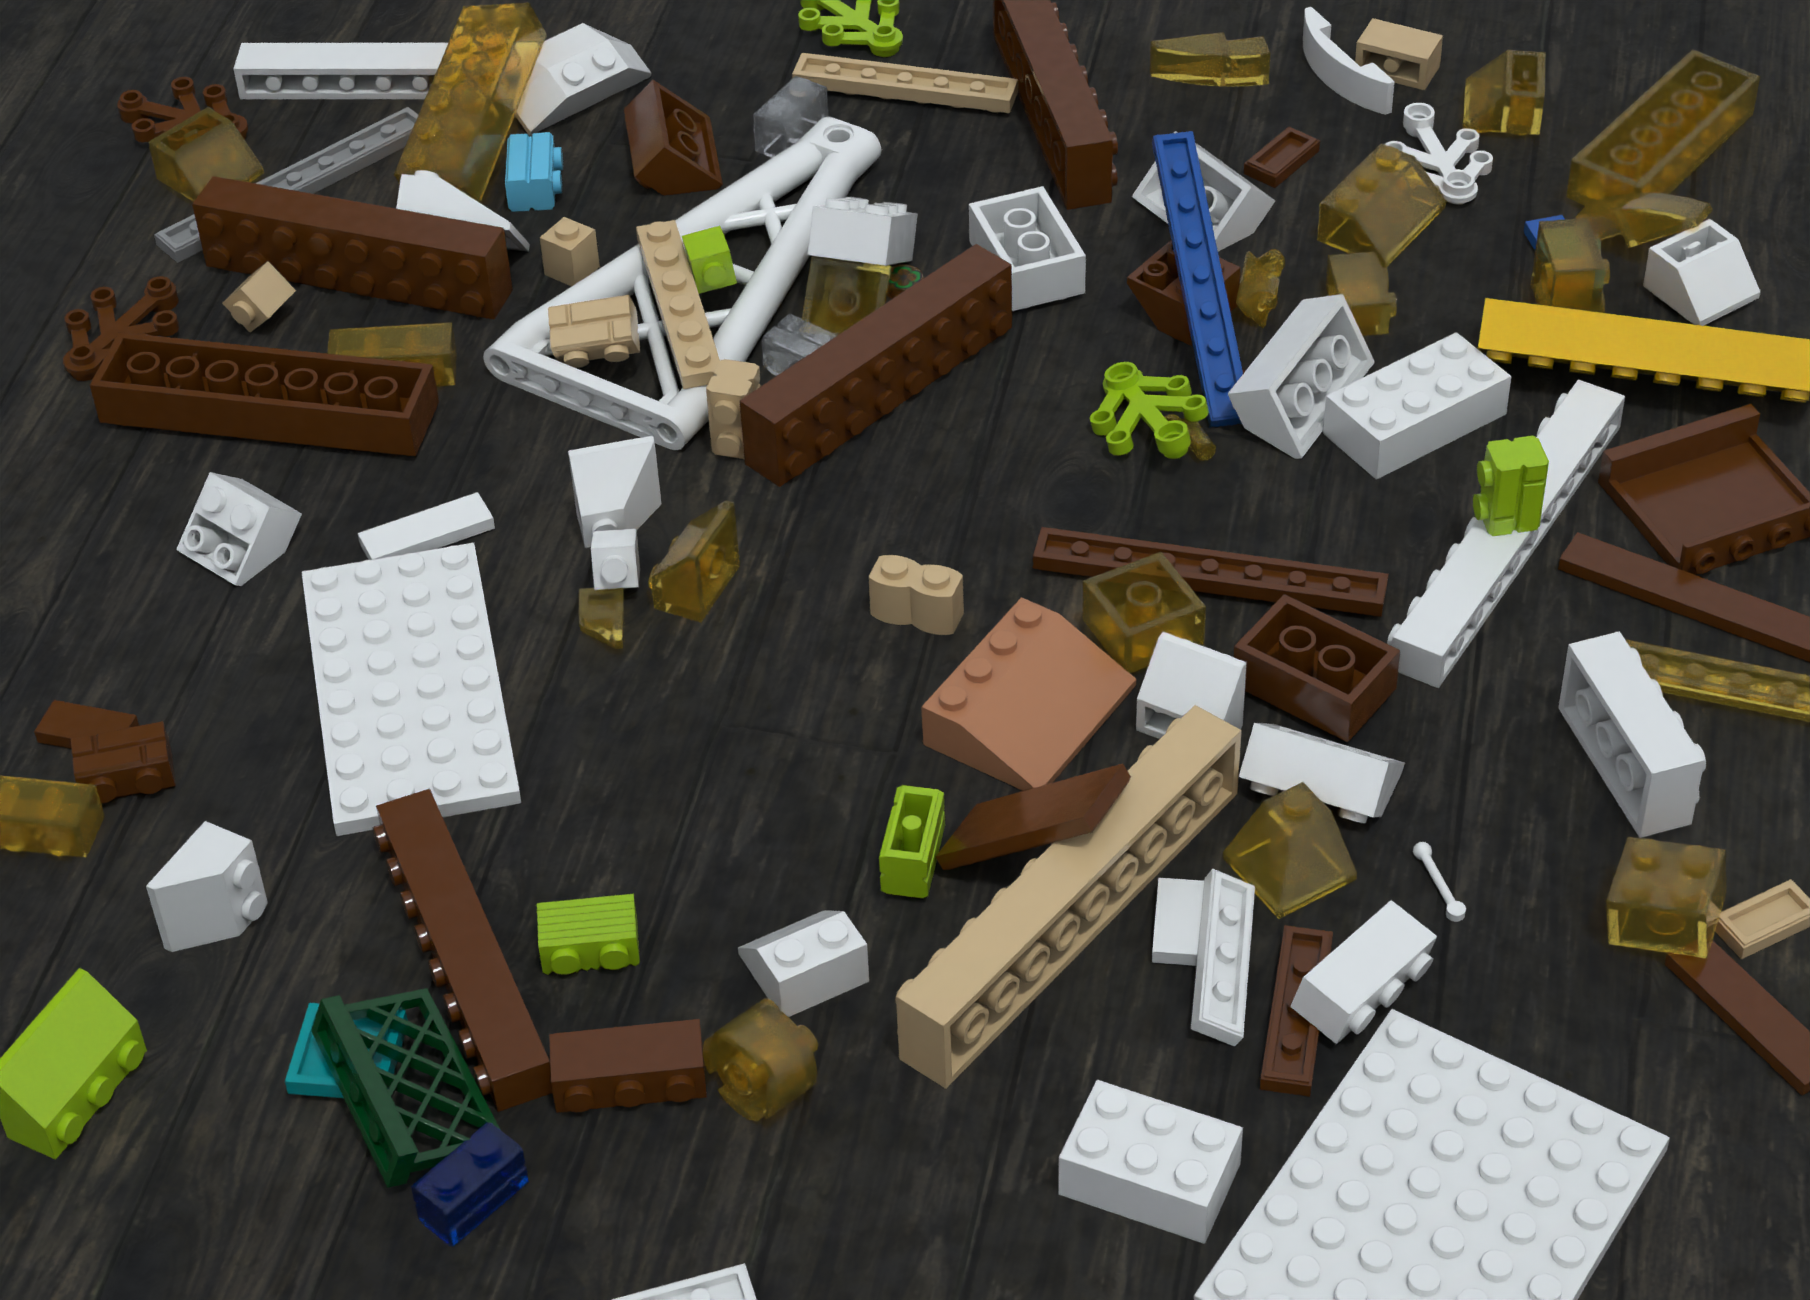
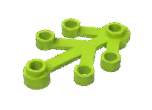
M801 0V6L804 9L798 13L799 27L806 31L822 29V41L825 45H868L874 55L889 57L895 55L903 43L902 32L894 27L895 16L899 13V0H877L878 13L881 15L879 25L869 20L872 0H857L855 10L840 0ZM827 9L836 16H820L819 10ZM844 29H857L860 32H844Z
M1120 362L1110 366L1105 371V379L1103 380V388L1107 395L1099 409L1090 415L1093 432L1096 435H1107L1106 442L1109 452L1113 455H1124L1133 449L1134 444L1131 434L1140 418H1142L1154 432L1158 450L1165 457L1176 459L1184 456L1191 444L1186 423L1179 420L1168 421L1160 411L1183 412L1186 420L1191 422L1200 421L1209 414L1206 398L1203 395H1191L1189 379L1184 375L1173 377L1143 376L1136 365L1130 362ZM1143 391H1166L1167 396L1145 395ZM1123 399H1126L1129 405L1117 424L1114 413Z

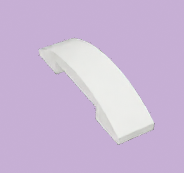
M1312 7L1305 8L1303 49L1306 59L1316 75L1327 86L1347 100L1384 115L1392 113L1394 81L1374 63L1360 67L1330 40L1331 24Z

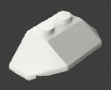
M582 23L522 52L509 108L530 136L649 78L651 72L630 44Z

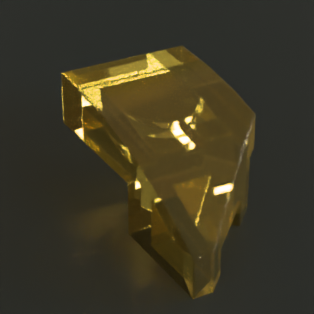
M623 588L579 589L580 631L616 649L624 647Z

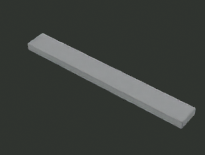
M406 107L256 184L314 194L430 135V123L412 109ZM194 214L154 234L156 245L177 263L202 251Z

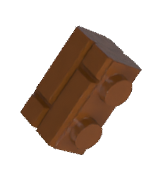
M163 721L71 739L74 776L83 804L93 802L107 803L114 798L139 793L153 794L161 789L176 786L172 752Z

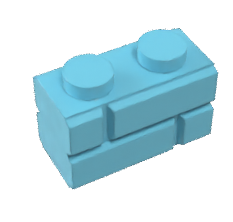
M550 132L533 133L530 137L528 134H510L507 139L505 188L508 209L512 212L529 211L530 208H533L535 211L552 210L555 206V194H562V147H555L554 137Z

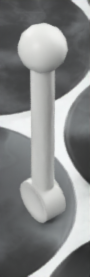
M1426 842L1417 843L1413 848V854L1417 859L1423 861L1447 904L1446 917L1454 922L1463 920L1466 907L1462 902L1455 901L1431 858V846Z

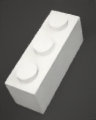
M1391 900L1303 977L1290 1007L1336 1044L1351 1031L1359 1034L1370 1023L1376 1013L1375 1009L1380 1004L1386 1008L1389 1007L1401 994L1405 986L1404 983L1409 978L1416 982L1426 973L1433 962V958L1429 956V953L1437 936Z

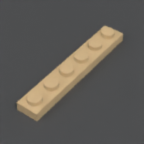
M801 53L792 73L793 86L810 90H828L843 92L848 95L860 94L876 96L882 99L915 101L920 104L933 103L949 105L954 108L981 109L993 113H1010L1018 93V79L809 53Z
M659 221L649 225L637 226V240L683 389L708 385L711 376H714L713 372L720 359L676 221Z

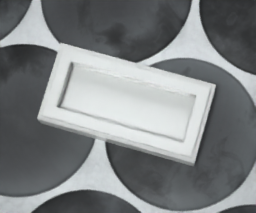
M1158 878L1152 963L1197 966L1204 881Z

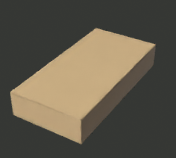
M1790 879L1714 915L1711 927L1740 959H1744L1809 928L1810 898Z

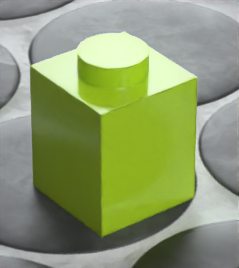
M720 226L682 236L685 253L699 294L737 284L730 250Z

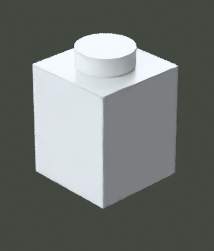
M637 529L593 531L591 557L594 590L638 587L640 563Z

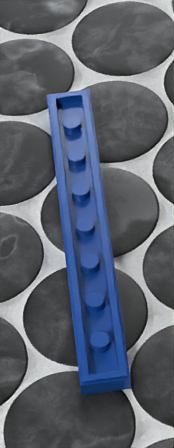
M1193 131L1154 135L1152 146L1202 394L1206 398L1209 409L1207 416L1209 428L1242 424L1236 410L1232 406L1228 393L1243 375Z

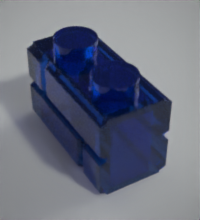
M491 1122L483 1125L471 1135L470 1140L464 1141L411 1186L414 1201L417 1203L415 1207L418 1219L424 1226L452 1247L529 1182L527 1169L524 1166L523 1149Z

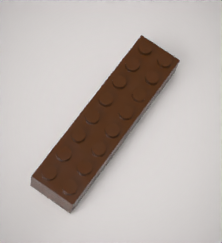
M993 0V37L1010 77L1018 79V96L1066 209L1070 210L1112 203V187L1117 186L1118 182L1116 167L1112 163L1113 155L1118 154L1117 137L1114 131L1109 132L1105 110L1098 108L1095 88L1088 86L1086 68L1084 65L1079 66L1076 46L1069 43L1067 26L1059 21V11L1056 2H1051L1050 0Z
M216 176L210 179L192 203L205 263L208 267L252 274L269 261L289 282L494 320L513 291L503 227Z
M975 244L741 399L739 402L745 465L778 487H781L824 456L831 454L837 447L853 436L860 434L872 423L889 414L904 401L921 392L923 388L939 377L950 372L951 369L971 355H975L987 344L1004 335L1012 328V264Z
M118 332L90 383L100 423L416 456L439 404L433 364Z

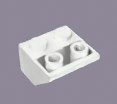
M1711 219L1649 248L1643 286L1694 325L1704 326L1758 299L1760 296L1759 287L1739 240Z
M210 472L176 550L232 584L242 586L286 552L302 513L243 479Z
M1162 632L1158 638L1137 697L1136 730L1160 739L1165 735L1171 722L1176 718H1182L1194 705L1241 729L1243 726L1246 662L1198 645L1187 639Z

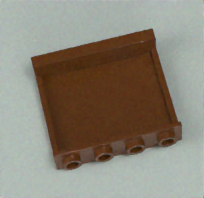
M1752 404L1603 451L1598 483L1669 566L1694 575L1703 574L1712 569L1736 561H1743L1751 556L1775 548H1782L1787 544L1810 537V492L1756 434L1760 413Z

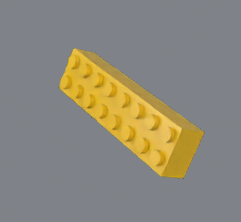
M1485 298L1478 349L1482 353H1486V356L1496 363L1511 364L1512 357L1528 359V366L1535 368L1553 369L1554 362L1570 364L1569 372L1594 375L1595 368L1612 370L1611 377L1636 380L1638 373L1654 375L1653 383L1678 386L1680 379L1696 381L1695 388L1702 390L1721 391L1723 390V384L1739 386L1738 394L1763 397V395H1766V390L1781 392V400L1803 403L1809 401L1810 339Z

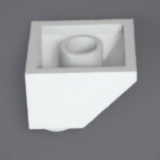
M653 435L568 451L576 513L585 548L591 547L593 531L638 530L662 504Z

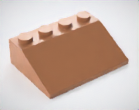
M1021 597L922 705L923 745L1023 791L1047 785L1055 781L1134 689L1136 678L1062 615Z

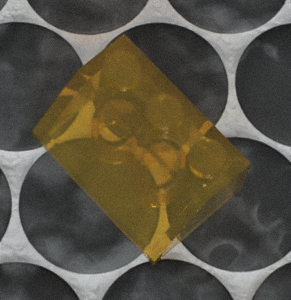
M1381 143L1320 202L1317 241L1386 268L1445 208L1446 201L1415 156Z

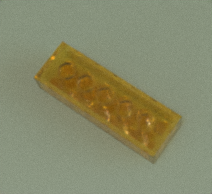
M530 3L463 6L395 170L394 176L399 184L401 174L415 175L417 170L431 171L437 173L441 179L479 203L481 202L547 35Z
M1692 50L1572 159L1567 198L1635 227L1753 115L1760 76Z

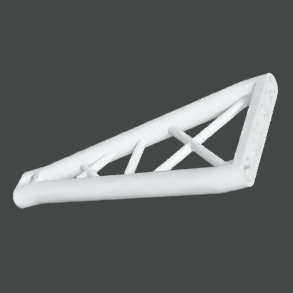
M832 117L821 118L795 144L675 220L681 240L683 235L720 226L725 235L731 230L765 225L771 241L770 248L755 272L733 264L736 281L745 285L733 307L705 313L709 328L720 327L713 337L720 360L728 359L746 362L810 257L807 254L813 206L826 205V199L845 198L855 181L881 156V145L875 134L864 128ZM813 177L797 204L775 207L774 202ZM639 244L515 322L484 352L483 359L486 367L501 381L638 437L653 435L656 444L671 450L681 449L709 421L706 395L707 385L683 389L682 387L679 392L664 336H667L663 321L658 318L649 286L651 282ZM635 293L643 320L642 324H638L639 340L648 339L663 397L659 401L549 358L553 353L550 344L548 308L616 296H631Z

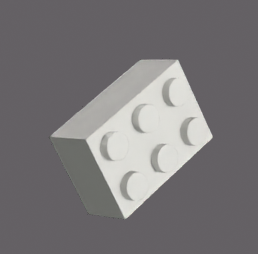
M1043 186L969 204V241L971 245L978 244L1012 264V311L1063 300L1085 293L1086 255Z
M854 197L826 199V205L813 206L807 255L885 266L912 261L918 213L906 212L907 205L900 203L883 202L868 204V199Z
M1097 1080L1059 1156V1195L1205 1244L1240 1166L1243 1127Z

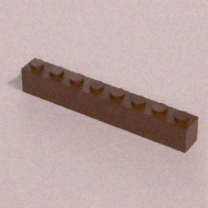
M430 788L376 805L380 825L372 827L376 844L381 854L389 851L391 858L386 859V864L394 886L402 884L405 891L400 892V898L408 920L417 918L419 924L414 926V932L422 954L430 951L433 959L428 960L436 988L446 987L448 994L443 995L444 1005L450 1022L460 1021L463 1029L457 1031L458 1038L466 1059L475 1057L478 1066L473 1067V1073L482 1095L490 1094L497 1111L500 1112L553 1093L548 1056Z

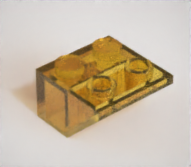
M1507 50L1466 78L1463 129L1469 128L1480 133L1490 131L1513 133L1516 135H1540L1545 94L1546 52Z
M209 107L148 142L157 179L193 202L213 176L251 182L264 174L263 166L234 123Z

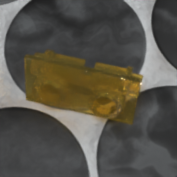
M1276 249L1269 250L1259 258H1256L1250 251L1246 253L1236 304L1247 317L1255 320L1262 328L1266 326L1269 311L1277 305V292L1280 282L1277 277L1281 276L1282 269L1285 267V258Z

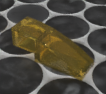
M1224 32L1156 40L1151 41L1150 73L1153 77L1195 85L1269 84L1271 53L1263 36L1227 41Z
M1630 193L1593 200L1575 217L1588 245L1622 234L1628 248L1698 227L1713 209L1710 203L1683 196L1663 193Z

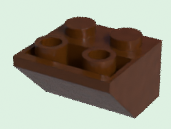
M1170 240L1127 277V284L1159 331L1192 346L1172 240ZM1219 257L1231 312L1239 305L1240 267Z

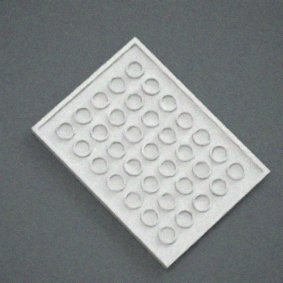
M1391 1009L1194 1295V1300H1578L1667 1151L1670 1137Z

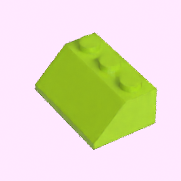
M79 968L0 1058V1119L7 1138L55 1160L69 1144L78 1139L84 1125L100 1107L109 1102L116 1087L130 1071L139 1066L144 1054L147 1052L138 1020L96 979L83 969Z

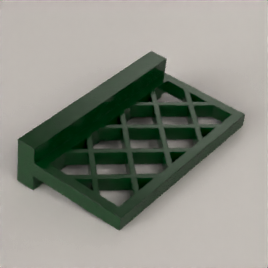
M427 988L345 1005L340 995L321 999L311 1032L388 1188L406 1184L410 1172L503 1151L506 1139ZM419 1007L426 1021L423 1027L398 1017V1012ZM367 1018L383 1026L376 1037L358 1029L353 1020ZM392 1029L415 1039L410 1051L383 1040L388 1030ZM421 1043L442 1051L445 1057L443 1064L440 1065L417 1055L416 1053ZM376 1052L402 1063L397 1075L376 1067L373 1061ZM408 1067L435 1078L429 1090L403 1079ZM441 1081L462 1090L465 1096L462 1104L435 1093ZM395 1091L422 1102L416 1114L395 1105L392 1099ZM428 1105L455 1117L449 1129L422 1118ZM464 1120L481 1128L485 1138L472 1140L455 1131L460 1121ZM416 1130L441 1141L442 1144L438 1149L419 1153L412 1136Z

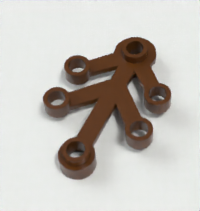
M179 77L171 82L173 96L180 101L183 109L149 102L138 90L123 92L117 103L121 120L126 123H133L132 130L136 141L149 142L156 137L164 135L166 145L171 150H181L188 145L214 138L222 146H235L245 140L248 131L247 120L243 116L230 112L226 104L227 95L225 87L220 84L209 85L203 90L205 104L213 108L216 117L202 114L194 96L196 92L193 80L189 77ZM152 116L168 121L155 124L154 121L148 119V117ZM194 127L200 128V129H197V130H193V131L187 132V129H190V128H194Z
M164 276L150 279L144 290L145 296L117 321L114 314V308L117 306L114 290L110 287H99L93 290L90 297L93 309L98 312L101 335L89 344L87 332L91 329V322L88 312L83 309L69 311L65 315L64 320L67 331L72 334L73 348L63 357L65 370L74 379L79 381L93 379L118 332L163 337L174 335L179 330V324L176 314L169 310L175 308L179 302L175 284ZM151 311L158 312L153 316V322L136 325Z

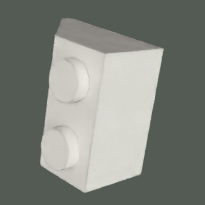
M207 821L195 831L146 886L164 949L171 952L238 937L252 921L257 920L262 915L268 904L252 840Z
M821 911L738 947V954L782 1020L869 982L867 943L844 911Z

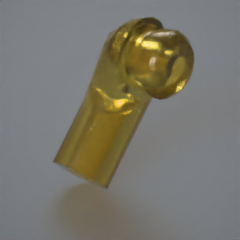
M1175 414L1164 416L1168 421L1179 420L1186 423L1191 438V444L1188 448H1191L1200 460H1208L1214 456L1216 446L1198 422L1180 419Z

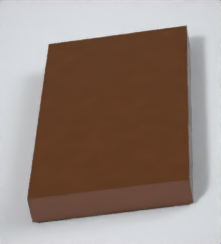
M1119 764L978 803L935 857L943 870H950L1092 833L1129 783L1131 776L1124 764Z

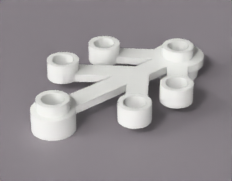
M1412 103L1406 106L1404 109L1403 126L1409 135L1419 138L1427 153L1407 147L1399 141L1387 142L1383 148V161L1389 165H1399L1396 169V184L1403 188H1413L1421 184L1436 189L1444 200L1455 205L1472 201L1477 196L1478 191L1475 180L1479 175L1489 174L1493 163V156L1489 152L1476 151L1479 145V133L1469 128L1459 130L1456 134V140L1445 151L1432 129L1434 125V109L1425 103ZM1471 153L1469 164L1464 170L1456 169V164L1464 154ZM1416 165L1437 171L1440 176L1419 170V167Z

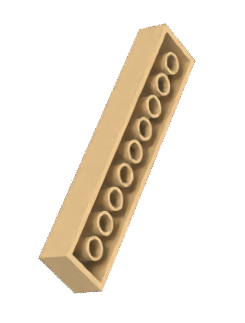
M1196 705L1182 718L1174 719L1165 735L1153 746L1148 745L1141 752L1137 762L1128 770L1131 776L1129 783L1092 833L1051 843V846L1039 858L1031 859L1023 868L1021 875L1008 888L1000 889L993 897L991 904L977 918L973 917L965 923L955 940L946 948L937 950L930 959L928 966L915 979H908L900 987L896 995L899 1059L946 1089L1238 794L1241 729Z

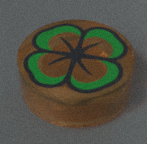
M911 265L891 267L885 272L883 277L884 292L893 299L922 280L923 273L920 269Z

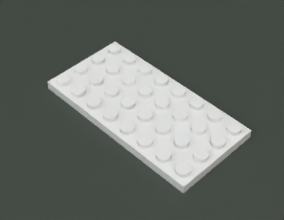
M474 543L302 571L336 836L373 830L372 827L380 825L376 805L429 788L442 817L520 804V791Z

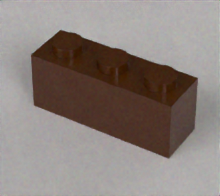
M700 1019L549 1034L551 1085L556 1113L568 1111L584 1112L589 1109L618 1106L634 1107L640 1104L667 1101L684 1102L690 1099L707 1097Z

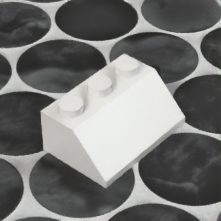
M1196 144L1217 250L1220 251L1253 234L1275 200ZM1155 161L1132 197L1168 223Z
M1254 723L1239 777L1252 781L1250 785L1251 790L1271 796H1277L1279 789L1296 794L1294 802L1297 804L1321 810L1324 802L1340 807L1339 816L1356 822L1366 823L1368 816L1382 817L1402 774L1405 763L1276 724Z

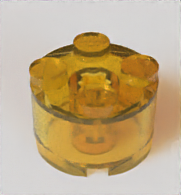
M764 998L708 1037L703 1045V1058L709 1075L717 1071L724 1083L718 1089L723 1099L743 1117L752 1121H758L762 1117L768 1119L816 1084L817 1066L813 1053L818 1049V1043L811 1030L804 1025L796 1026L786 1014L780 1011L772 1000Z

